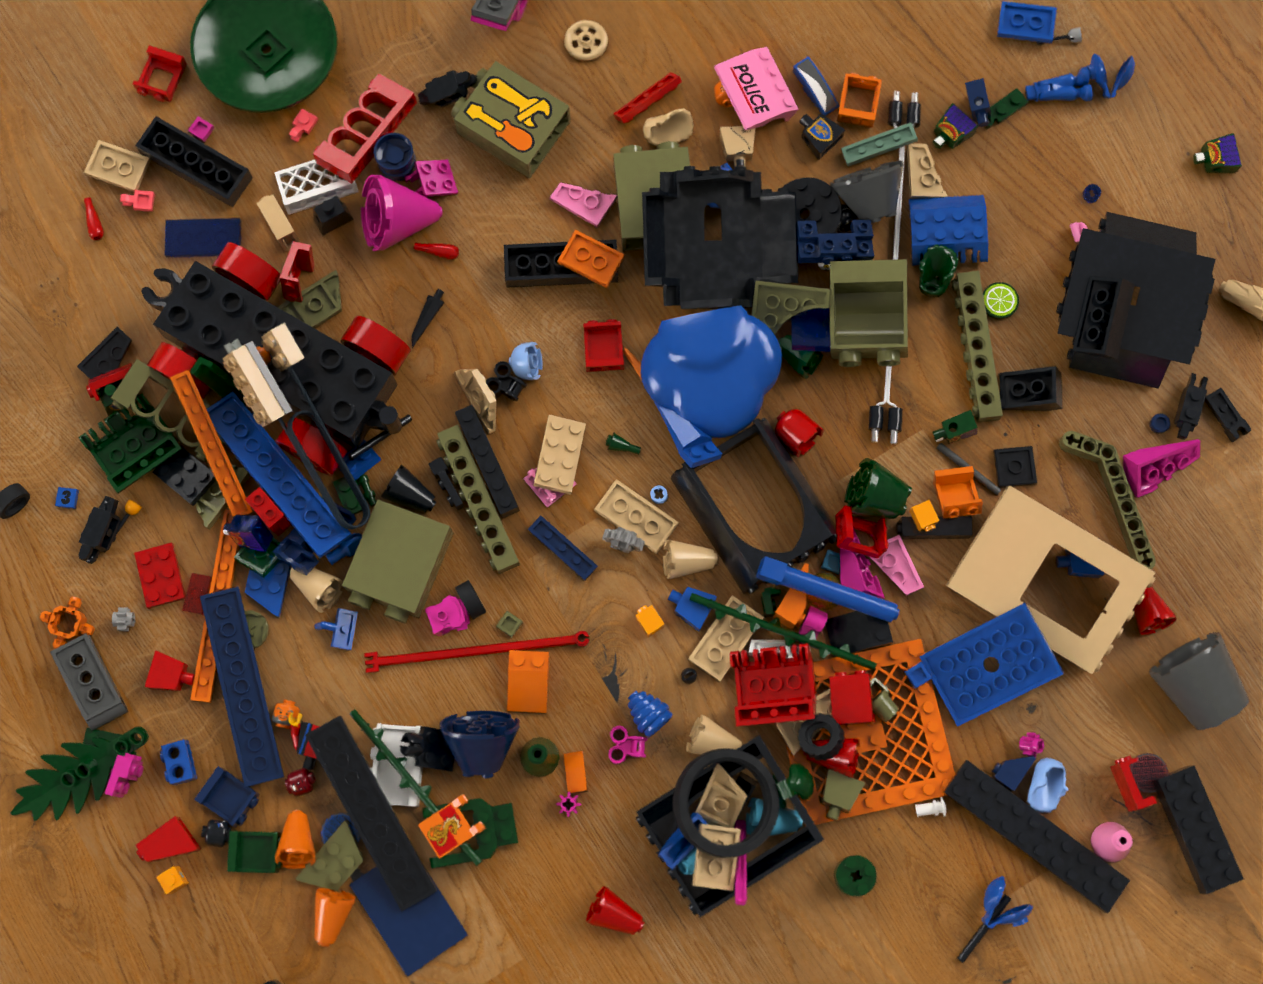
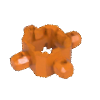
M72 596L68 602V608L60 605L54 608L53 613L42 611L40 620L48 623L47 628L49 632L57 636V639H54L53 648L56 649L66 644V639L72 641L85 633L89 636L93 635L95 628L86 623L87 618L84 613L77 611L82 603L80 598ZM64 613L77 616L76 619H78L75 622L74 631H71L70 634L58 631L59 628H57L61 621L60 617L61 615L64 616Z

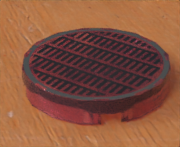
M1144 753L1137 755L1136 757H1138L1139 761L1130 764L1129 767L1139 791L1145 793L1156 792L1152 780L1168 774L1166 763L1155 754Z

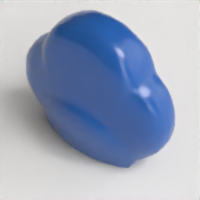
M741 305L690 314L661 321L658 333L650 340L643 353L641 380L654 402L674 410L680 417L688 420L712 438H726L745 429L758 416L765 394L775 385L782 363V351L778 339L772 330L761 320L748 315Z

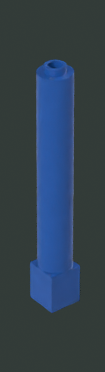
M766 556L760 561L756 574L757 579L775 585L781 584L890 623L893 619L896 620L899 615L896 603L789 567L787 563Z

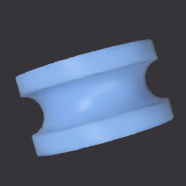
M657 485L652 488L650 496L654 503L663 504L668 498V493L665 487ZM659 490L663 491V492H662V495H663V498H662V499H660V497H659V499H656V494H655L656 491H658V492H659Z

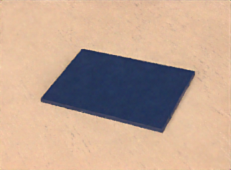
M376 866L349 885L407 977L468 936L433 879L432 881L437 892L401 911Z

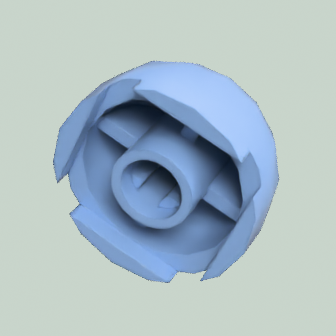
M526 342L514 348L509 358V364L518 378L524 380H537L540 378L541 375H538V369L542 370L543 363L541 350L535 347V345H538L537 343Z

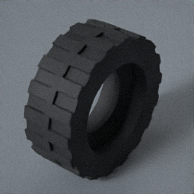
M815 715V719L806 720L800 725L801 728L798 730L799 745L810 758L825 761L833 758L842 749L845 739L843 737L844 732L838 722L831 718L830 715ZM819 728H825L830 732V740L824 746H816L812 742V734Z

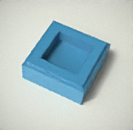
M827 550L821 569L839 575L840 554Z

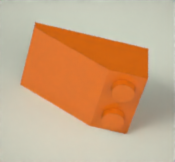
M805 563L801 571L808 573L809 565ZM790 588L777 608L773 619L779 618L780 623L791 630L795 626L799 628L806 616L803 612L806 608L807 594Z
M509 651L507 711L547 713L549 652Z

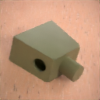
M829 769L822 804L829 806L826 817L838 821L841 811L849 813L865 782Z

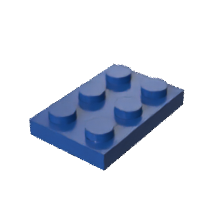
M1002 1L997 37L1052 43L1057 8Z

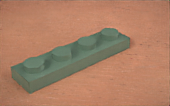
M910 122L842 147L841 151L849 167L917 142L918 138Z

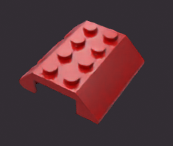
M808 643L799 644V650L797 645H792L791 652L793 658H788L785 646H780V649L778 647L761 648L760 652L759 649H753L754 662H750L746 650H742L741 655L739 651L730 652V665L735 670L738 706H734L736 726L815 719L816 687L813 659Z

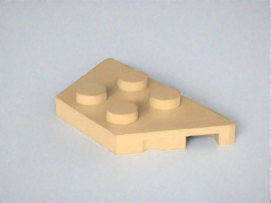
M460 369L455 371L456 379L471 405H473L487 433L495 432L496 398L494 392L486 384L484 375L478 369Z
M717 763L695 813H699L708 825L733 828L747 798V794L723 767Z

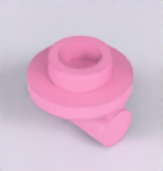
M1082 222L1070 224L1075 243L1080 241L1082 229H1088Z

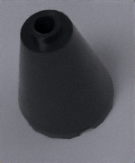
M402 464L381 495L386 500L424 513L427 510L431 512L436 504V501H434L435 496Z

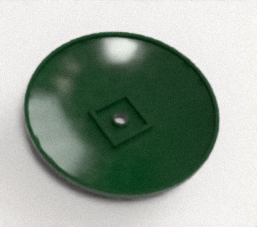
M208 0L197 15L192 28L190 39L191 59L203 85L223 103L248 112L265 113L280 111L307 99L325 81L332 69L337 53V31L333 17L323 0ZM265 47L272 48L271 52L267 54L263 53L262 50Z

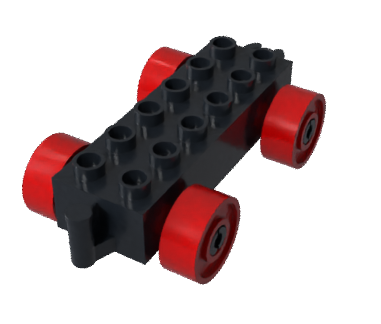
M227 242L213 263V270L195 261L183 279L179 278L172 270L166 268L155 269L154 276L159 281L168 282L171 285V291L165 297L157 296L149 287H144L141 290L147 303L161 311L153 325L165 339L182 348L180 350L166 342H161L147 363V366L169 380L172 376L186 370L190 371L199 357L215 363L233 377L231 372H227L223 365V358L228 355L224 345L232 344L238 338L242 346L253 341L255 347L263 348L261 337L273 328L285 323L304 356V359L294 364L292 368L331 438L335 436L357 449L370 429L383 430L390 434H397L401 431L402 423L396 409L393 406H387L386 403L397 387L394 376L411 352L410 347L388 329L359 315L355 316L340 339L341 343L267 302L279 285L281 274L265 260L244 247ZM270 354L271 361L266 366L291 407L292 412L297 413L304 410L313 413L289 368L281 372L279 368L277 369L272 362L273 357ZM191 374L202 400H204L210 388ZM299 415L311 422V424L295 418L292 425L294 434L315 470L332 477L338 467L335 458L312 418L307 415ZM283 429L275 441L276 444L302 462ZM332 439L342 458H344L347 450Z

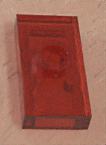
M192 573L183 611L203 615L200 596L208 594L212 577Z

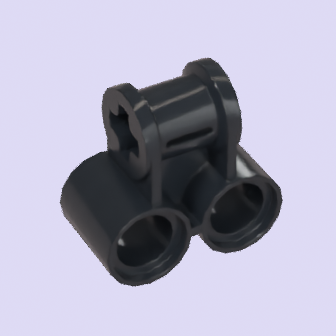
M504 361L498 362L494 368L496 378L491 377L487 379L486 384L488 387L491 385L499 386L496 391H493L495 398L504 394L509 399L517 402L520 392L523 388H526L527 384L512 376L510 364ZM501 369L508 370L506 375L498 374Z

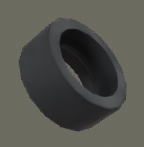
M11 484L0 492V518L12 517L28 503L30 494L21 484Z
M469 580L455 587L472 619L486 613Z

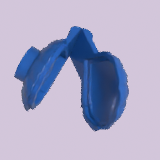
M1094 53L1090 65L1086 67L1089 69L1090 80L1095 79L1102 89L1103 98L1109 99L1115 97L1116 91L1123 88L1131 79L1135 69V62L1132 55L1124 61L1110 93L1107 87L1106 69L1100 56Z
M1004 876L994 879L985 891L984 909L986 913L982 917V922L989 928H994L997 924L1012 923L1013 927L1023 925L1028 922L1027 916L1033 909V905L1030 904L1020 905L1004 912L997 919L990 921L1005 888Z

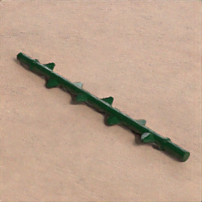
M694 593L691 594L689 599L706 606L708 609H714L716 619L721 620L725 615H729L748 622L751 632L764 628L782 635L785 639V645L788 647L795 641L803 644L808 643L809 646L819 650L821 659L832 654L853 662L854 665L858 664L875 670L877 663L851 654L848 644H844L838 649L817 641L815 631L813 630L804 636L781 627L780 620L777 617L771 622H767L747 614L745 604H741L736 609H733Z
M352 710L349 715L359 725L361 731H364L379 749L376 760L387 759L402 777L399 787L401 789L410 787L425 804L426 809L423 816L429 818L438 812L439 808L428 797L432 787L430 785L422 787L418 785L404 768L407 758H396L382 742L381 738L384 730L382 728L372 730L370 724H367L357 710ZM464 842L460 845L461 851H464L477 867L482 860L470 847V843Z

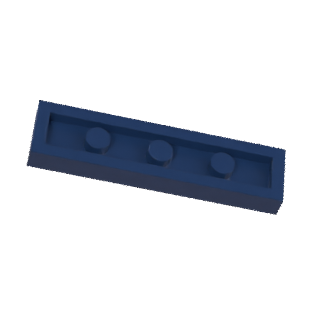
M541 515L528 528L531 534L584 581L598 568L590 558Z

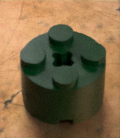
M853 855L842 859L837 864L834 871V879L842 893L857 897L866 895L873 889L877 874L874 865L867 858ZM858 871L857 875L860 878L853 881V877L850 875Z

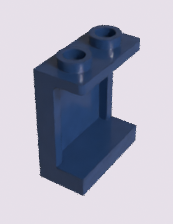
M218 766L194 800L205 805L229 822L231 826L237 827L245 822L249 809H253L257 805L260 794L251 787L245 788L244 782Z

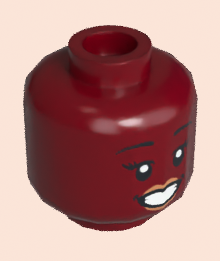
M306 768L290 772L287 779H285L288 793L296 797L312 792L314 783H316L314 773L309 772Z

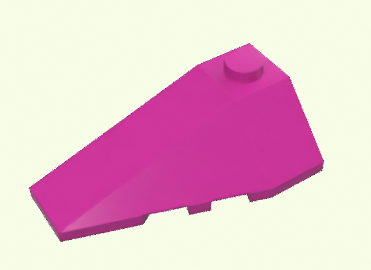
M1196 439L1144 448L1123 455V470L1134 495L1138 498L1155 491L1158 488L1157 485L1163 480L1168 481L1172 478L1171 475L1178 469L1183 470L1200 457L1201 441Z
M853 529L854 539L851 542L861 544ZM840 548L841 585L884 599L885 597L877 576H872L868 566L871 565L869 559H866L863 554Z

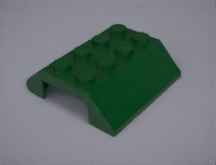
M143 393L136 397L142 406L140 408L135 402L140 412L151 413L155 410ZM125 408L121 412L127 419H124L118 410L104 419L111 430H108L102 421L98 423L100 430L105 433V436L101 439L92 428L88 432L95 441H92L86 432L78 437L84 447L91 452L118 494L182 450L173 433L163 432L156 427L153 416L142 418L135 414L132 417ZM159 415V421H160V423H161L164 427H167V428H168V426L166 425V423L163 421V419H162L161 416Z

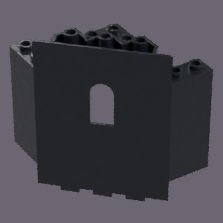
M685 166L684 170L660 172V188H649V192H642L645 286L663 287L664 306H680L681 309H721L741 305L743 308H753L755 281L783 284L798 283L796 192L789 191V188H778V192H772V189H762L761 172L747 170L746 166H737L735 170L730 171L722 170L721 166H711L709 170L704 171L696 170L695 166ZM709 203L717 204L721 210L722 240L705 241L704 208Z
M1106 212L1104 219L1101 218L1098 225L1100 231L1083 228L1080 241L1077 243L1075 250L1070 252L1071 271L1068 277L1065 276L1062 285L1065 288V296L1062 303H1058L1056 314H1059L1058 322H1060L1057 334L1073 337L1072 345H1074L1090 276L1123 278L1134 283L1135 287H1139L1140 290L1136 306L1130 305L1118 359L1096 357L1072 351L1073 348H1069L1067 353L1069 368L1159 389L1171 360L1190 365L1195 347H1199L1202 324L1208 310L1209 294L1212 293L1215 281L1212 272L1216 259L1197 255L1196 232Z

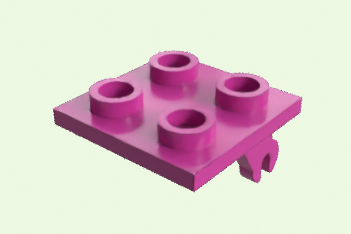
M448 160L415 161L416 170L405 177L406 183L409 180L414 182L420 178L422 186L415 192L424 196L458 194Z

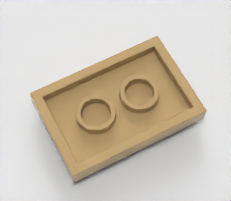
M98 140L84 173L95 179L135 192V190L139 189L151 159Z
M700 824L699 832L716 844L731 845L739 842L741 829ZM697 849L692 885L733 891L737 857L720 858Z

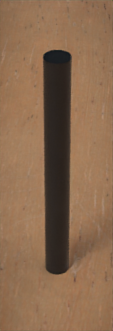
M409 414L400 419L402 427L412 421V417ZM382 431L349 453V458L351 460L356 459L391 434L387 431Z
M1006 894L995 907L990 921L997 919L1011 901V898ZM984 923L957 957L961 963L965 962L990 929Z

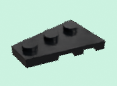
M117 326L77 367L89 379L117 369L132 340Z

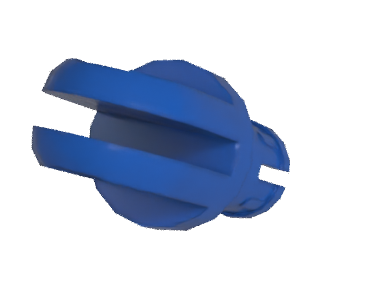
M360 533L351 534V537L342 542L339 547L326 554L325 556L330 564L334 565L345 556L352 557L355 555L363 535Z

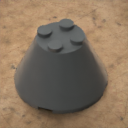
M893 161L881 164L875 170H871V167L833 180L834 183L830 182V186L859 220H871V223L880 221L881 217L897 215L896 209L904 164L903 161Z

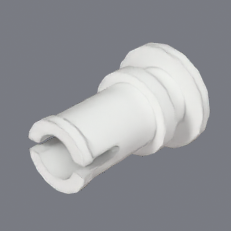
M940 797L941 801L938 802L933 800L931 803L915 804L917 817L932 814L938 816V813H943L945 817L946 804L943 797Z

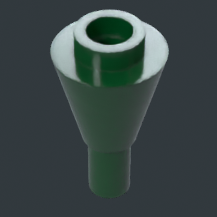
M614 432L612 435H608L605 443L608 446L607 450L629 451L638 455L641 447L630 444V442Z

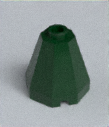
M786 335L778 341L782 357L805 379L809 377L808 373L812 375L816 371L824 356L820 354L821 350L825 351L826 349L823 342L812 338Z

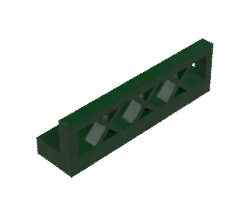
M199 357L190 370V374L222 398L234 392L246 406L242 391L238 390L234 385V378L215 363Z

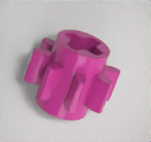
M1027 732V736L1020 738L1019 748L1023 751V755L1036 758L1037 753H1042L1044 749V741L1040 738V735Z
M570 791L567 793V797L560 795L562 801L556 803V805L562 808L559 813L565 811L567 812V817L570 816L571 811L577 814L578 811L575 808L581 805V803L576 801L578 795L572 797ZM568 799L574 803L570 810L567 809V806H564V802H567Z

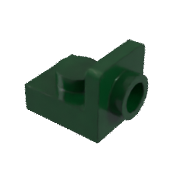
M776 587L765 588V592H762L760 595L764 618L772 617L774 611H776L775 600H771V597L781 595V589L776 590Z

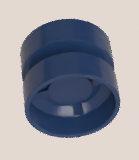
M388 133L376 142L374 157L384 177L392 181H403L406 176L415 171L414 162L417 161L412 144L406 136L399 133Z

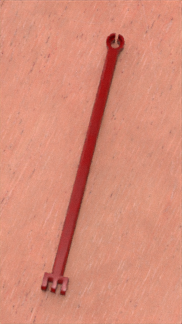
M579 631L575 635L382 657L378 656V652L364 653V658L372 657V660L365 661V665H373V668H367L365 671L366 673L380 672V666L505 653L510 650L522 651L567 645L585 647L589 644L590 639H587L589 637L587 632ZM580 635L585 636V640L583 642H580L578 640V637Z

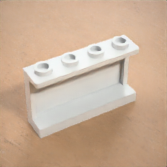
M377 723V728H373V730L380 728L384 730L381 738L382 742L396 758H407L404 768L421 787L423 767L415 766V759L413 757L404 756L400 752V746H409V743L400 742L402 736L408 732L418 734L421 726L412 727ZM376 746L372 747L370 758L373 759V767L370 768L390 805L419 807L420 798L410 787L402 789L399 787L402 779L400 774L387 759L377 761L376 756L379 749Z

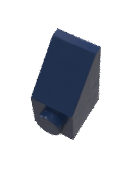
M1031 756L1003 761L1001 764L997 763L991 771L993 773L991 778L1010 792H1013L1036 758Z

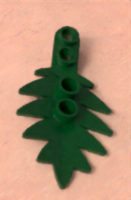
M138 726L111 742L103 738L93 737L91 741L97 746L75 742L62 743L61 747L75 757L57 754L41 755L40 758L56 770H26L25 773L39 784L16 789V792L24 799L13 808L10 814L18 815L32 810L33 819L36 821L52 802L55 820H59L69 802L71 792L76 814L80 813L88 796L91 781L95 800L99 801L108 783L111 768L113 770L117 755L124 756L125 753L130 754L146 744L149 739L148 732L143 727Z

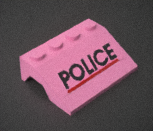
M767 47L750 50L715 65L714 69L745 130L763 127L775 119L784 118L785 122L789 121L798 111V107Z

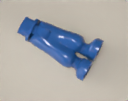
M1082 67L1077 76L1065 74L1025 86L1027 100L1035 99L1036 102L1039 100L1073 101L1077 98H1081L1086 102L1092 101L1091 84L1088 85L1090 79L1088 67Z

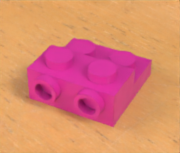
M125 753L124 756L117 755L105 794L123 798L130 787L129 779L137 781L138 777L140 778L143 773L142 757Z

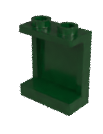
M230 831L227 872L279 873V869H282V863L278 862L277 864L275 862V854L281 838V832Z

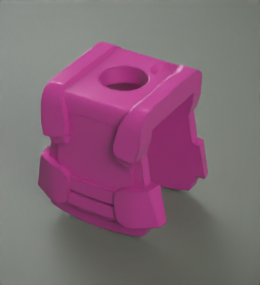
M449 595L438 605L425 608L433 634L436 636L445 635L455 629L457 631L468 629L470 624L468 611L462 600Z

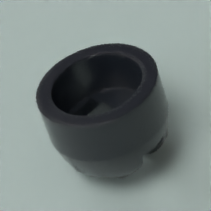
M692 668L684 669L681 674L682 681L686 684L695 682L697 678L696 671ZM693 672L694 675L685 679V675Z

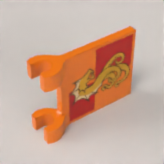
M464 794L418 824L439 859L486 829L481 821L471 827L459 809V807L469 802Z

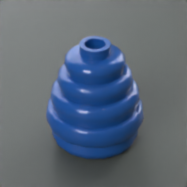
M636 690L628 697L630 700L628 708L631 709L630 714L634 717L633 722L637 725V730L640 733H644L646 737L654 735L673 716L666 703H662L659 698L654 699L653 695H647L645 691L638 693Z

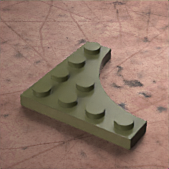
M755 281L752 316L761 320L776 334L787 320L800 312L814 308H829L832 289Z

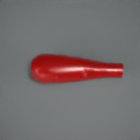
M87 197L84 199L88 233L91 239L95 241L101 240L104 236V230L91 198Z
M414 243V250L423 251L441 258L453 260L458 258L459 249L455 245Z

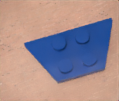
M280 560L265 578L249 569L245 593L279 618L291 565Z

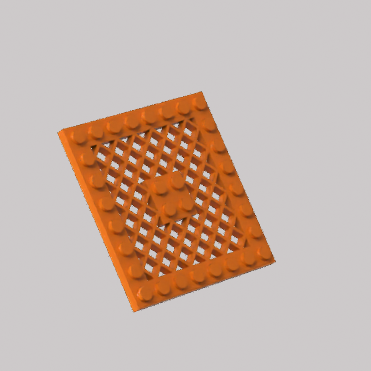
M921 639L853 653L877 663L872 679L879 671L887 676L883 683L884 686H886L889 679L897 682L899 685L895 692L888 689L890 691L889 694L892 695V700L896 698L904 704L896 712V717L892 723L889 721L884 722L875 715L876 723L840 725L844 732V738L860 739V747L856 746V750L859 756L868 762L863 770L858 767L856 768V771L860 773L857 780L861 781L862 777L865 776L873 782L868 790L862 788L861 791L864 793L859 794L850 812L845 813L841 811L838 820L947 796L943 791L954 777L955 771L932 680L914 689L913 686L910 687L904 683L907 678L906 675H904L902 680L892 675L897 667L907 671L922 662L920 656L925 654ZM839 657L813 662L815 682H818L816 691L820 684L830 689V684L824 680H829V677L835 676L836 672H847V675H852L854 671H870L871 669L858 664L854 665L853 662ZM894 665L890 673L882 669ZM901 686L911 691L906 700L897 695ZM913 694L916 706L909 702ZM906 705L915 710L911 719L902 714ZM917 714H919L921 725L914 721ZM899 717L909 722L904 731L895 726ZM882 722L889 726L885 734ZM911 724L920 729L916 738L906 733ZM823 728L819 730L820 733L816 740H819L822 734L830 737V733ZM892 728L901 733L897 742L887 737ZM922 733L924 734L926 745L919 741ZM904 736L913 741L909 750L899 745ZM887 742L894 745L890 754L881 750L888 747ZM785 743L790 767L791 764H801L808 769L813 777L814 788L810 798L803 800L798 796L815 825L835 821L826 817L829 806L820 803L819 797L823 799V795L820 792L826 783V777L823 779L815 774L820 765L817 764L812 771L811 762L807 760L803 749L800 748L792 755ZM916 744L925 749L921 757L912 753ZM897 748L906 753L901 762L892 757ZM874 751L871 758H868L862 754L865 752ZM878 752L887 757L882 766L873 761ZM927 753L929 754L931 764L923 760ZM909 755L918 761L914 769L904 764ZM889 760L899 765L894 774L885 769ZM921 763L930 768L925 777L916 772ZM870 764L880 769L875 778L866 773ZM902 767L911 772L906 781L897 776ZM882 772L892 777L887 786L878 781ZM933 772L935 778L928 779ZM914 775L922 779V781L909 783ZM814 777L822 782L818 790ZM895 779L904 784L890 787ZM875 783L884 788L871 792Z

